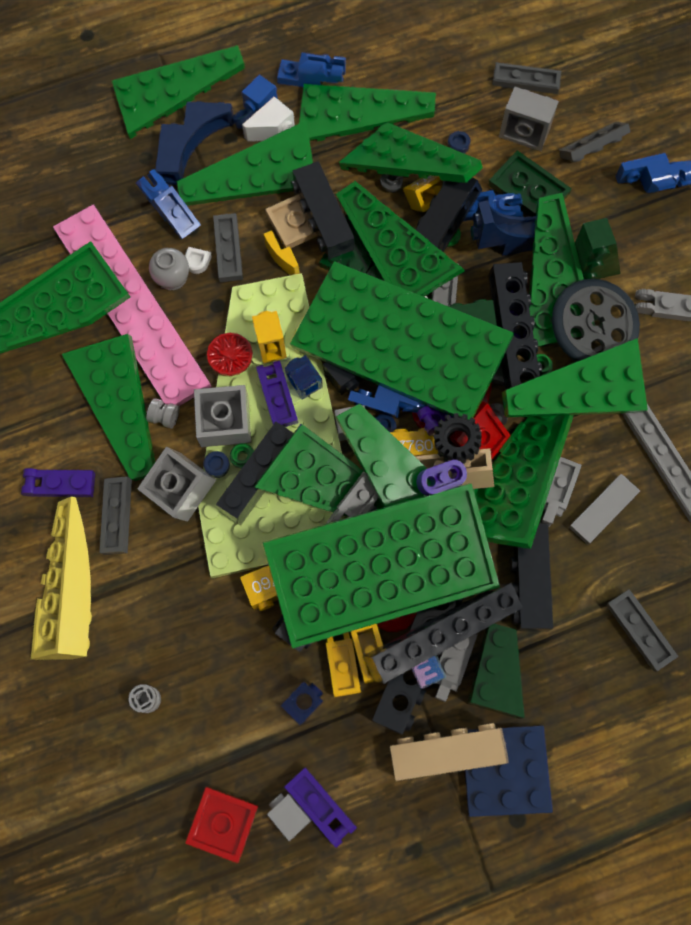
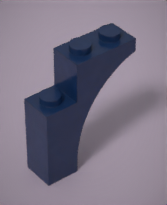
M187 102L184 125L175 123L161 124L156 172L161 175L167 185H178L177 181L183 179L184 170L191 154L205 138L220 129L234 125L231 103Z
M488 201L479 202L477 211L473 214L474 225L470 228L471 238L473 241L476 240L478 249L493 246L500 247L502 256L533 250L536 216H509L493 209Z

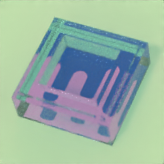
M437 655L412 668L420 689L447 678Z

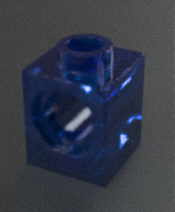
M306 355L301 358L292 359L285 367L286 377L302 400L323 388L321 376Z
M303 682L281 707L302 726L324 703L320 698L324 693L313 682L309 686ZM303 694H308L312 698V705L306 710L300 709L297 705L298 698Z

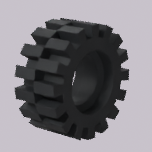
M454 413L453 418L447 415L445 416V421L441 419L438 422L439 426H436L434 430L435 449L438 450V455L440 457L444 456V461L446 462L458 460L463 464L466 463L468 458L470 461L474 459V454L477 455L479 453L482 437L480 426L478 423L475 424V419L472 417L467 419L466 414L458 417V413ZM453 431H462L467 435L468 441L461 447H454L449 444L447 438Z

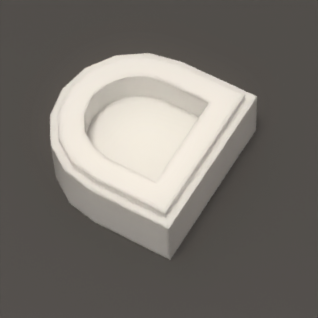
M188 247L185 257L189 263V272L193 274L204 272L211 260V252Z

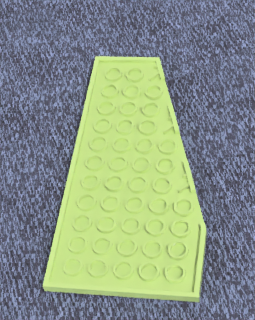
M302 273L232 287L225 333H237L245 337L251 344L253 357L249 367L239 375L223 376L218 374L216 387L246 386L249 398L251 443L243 444L250 445L255 451L273 426L256 366L263 365L265 367L272 365L273 361L263 364L252 316H256L263 311H277L287 358L281 359L280 362L299 422L285 428L294 433L299 425L303 424L342 454L322 361L298 351L290 345L309 309ZM276 374L267 376V380L276 378ZM238 444L206 447L205 457L211 452L220 451L227 456L230 462L228 473L223 477L215 478V483L198 506L211 578L268 566L263 542L324 525L333 512L265 491L240 526L222 514L216 506V503L241 470L235 467L230 460V452ZM240 454L238 459L245 460L247 458V454ZM343 515L339 520L349 517Z

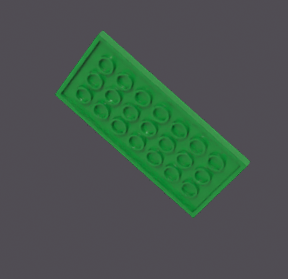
M334 261L290 345L298 351L454 417V413H458V417H462L463 414H466L467 419H470L471 417L474 418L513 338V332Z
M472 483L263 542L292 649L500 587Z

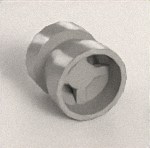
M154 398L148 407L146 419L154 424L160 422L164 427L172 429L177 422L180 408L176 404L170 403L167 405L162 400Z
M138 685L129 694V704L137 712H154L161 703L159 691L152 686Z

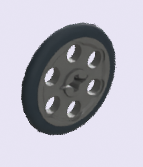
M583 279L572 283L559 295L552 312V327L556 341L564 353L576 362L598 354L591 348L592 341H598L602 346L601 352L639 338L640 321L634 302L620 287L605 280ZM591 294H597L600 297V305H594L590 301ZM572 304L580 307V316H575L571 313L570 306ZM611 307H617L620 310V318H614L611 315ZM598 320L600 322L599 325H592L593 321ZM572 328H577L581 331L582 336L580 340H576L571 336ZM612 330L620 332L622 336L620 342L612 339Z

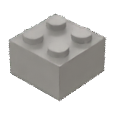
M514 87L505 108L499 138L541 151L550 131L559 101L526 89Z
M245 385L194 389L196 438L201 447L251 443L249 398Z
M166 447L137 489L172 517L188 522L216 479L182 453Z

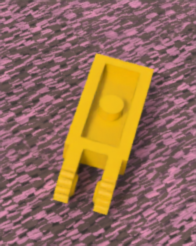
M349 632L343 633L344 640L334 641L333 637L327 638L328 643H326L334 697L361 693L353 641L350 639Z

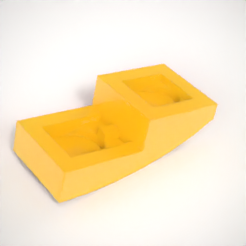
M273 231L264 233L265 246L275 262L289 275L300 274L299 265L290 246L281 250Z

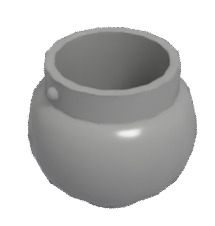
M163 248L151 257L149 273L152 280L161 288L176 290L181 288L187 280L189 263L185 255L179 250Z

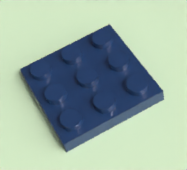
M544 726L502 728L509 763L464 770L468 816L553 813ZM479 729L468 730V733L479 732Z

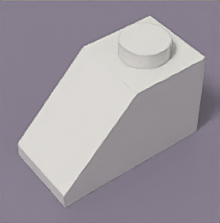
M273 97L242 124L245 139L247 141H263L295 126L294 113L277 98Z

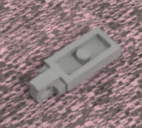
M560 457L540 524H548V527H550L555 515L562 516L567 508L581 469V464Z
M477 634L442 652L438 665L444 678L433 682L439 684L435 699L446 702L450 689L457 691Z

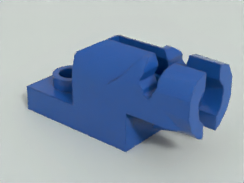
M302 52L299 62L281 60L277 76L278 83L304 87V84L322 85V82H343L346 58L334 56L331 59L326 54L316 55Z
M666 153L621 163L615 177L618 184L625 182L633 183L640 179L646 193L675 189L676 184L679 187L691 185V161L669 163Z
M155 169L147 175L153 185H156L155 187H152L144 176L136 182V185L165 222L168 221L181 240L201 225L173 186L169 187Z
M493 190L481 192L463 222L473 220V214L477 211L478 203L488 201L493 209L502 214L523 217V212L520 209V206H523L521 194L495 195Z
M380 385L378 386L375 398L372 397L373 393L359 389L358 393L351 391L348 401L353 404H361L365 408L398 418L401 408L405 412L417 413L421 408L426 407L422 403Z

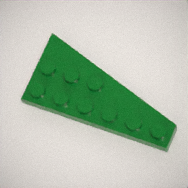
M356 181L336 193L385 282L425 297L465 271L459 264L450 259L443 251L429 242L427 238L397 216Z
M300 424L254 487L334 513L338 509V504L364 470L306 426ZM379 498L373 504L378 509L384 508Z

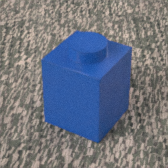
M258 75L242 91L244 108L252 109L254 114L273 97L278 99L276 86L261 75Z

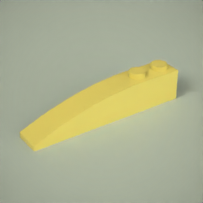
M71 496L59 501L51 533L55 537V541L48 548L46 559L50 560L49 570L47 574L42 575L41 584L45 585L43 598H37L31 650V659L33 660L86 657L90 645L88 633L92 614L90 612L91 577L88 548L76 497Z

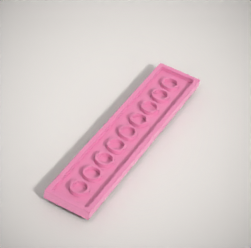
M94 204L53 226L70 255L91 241L131 296V298L110 311L108 315L121 336L125 334L132 336L136 359L164 404L172 403L180 406L194 398V389L211 388L210 382Z

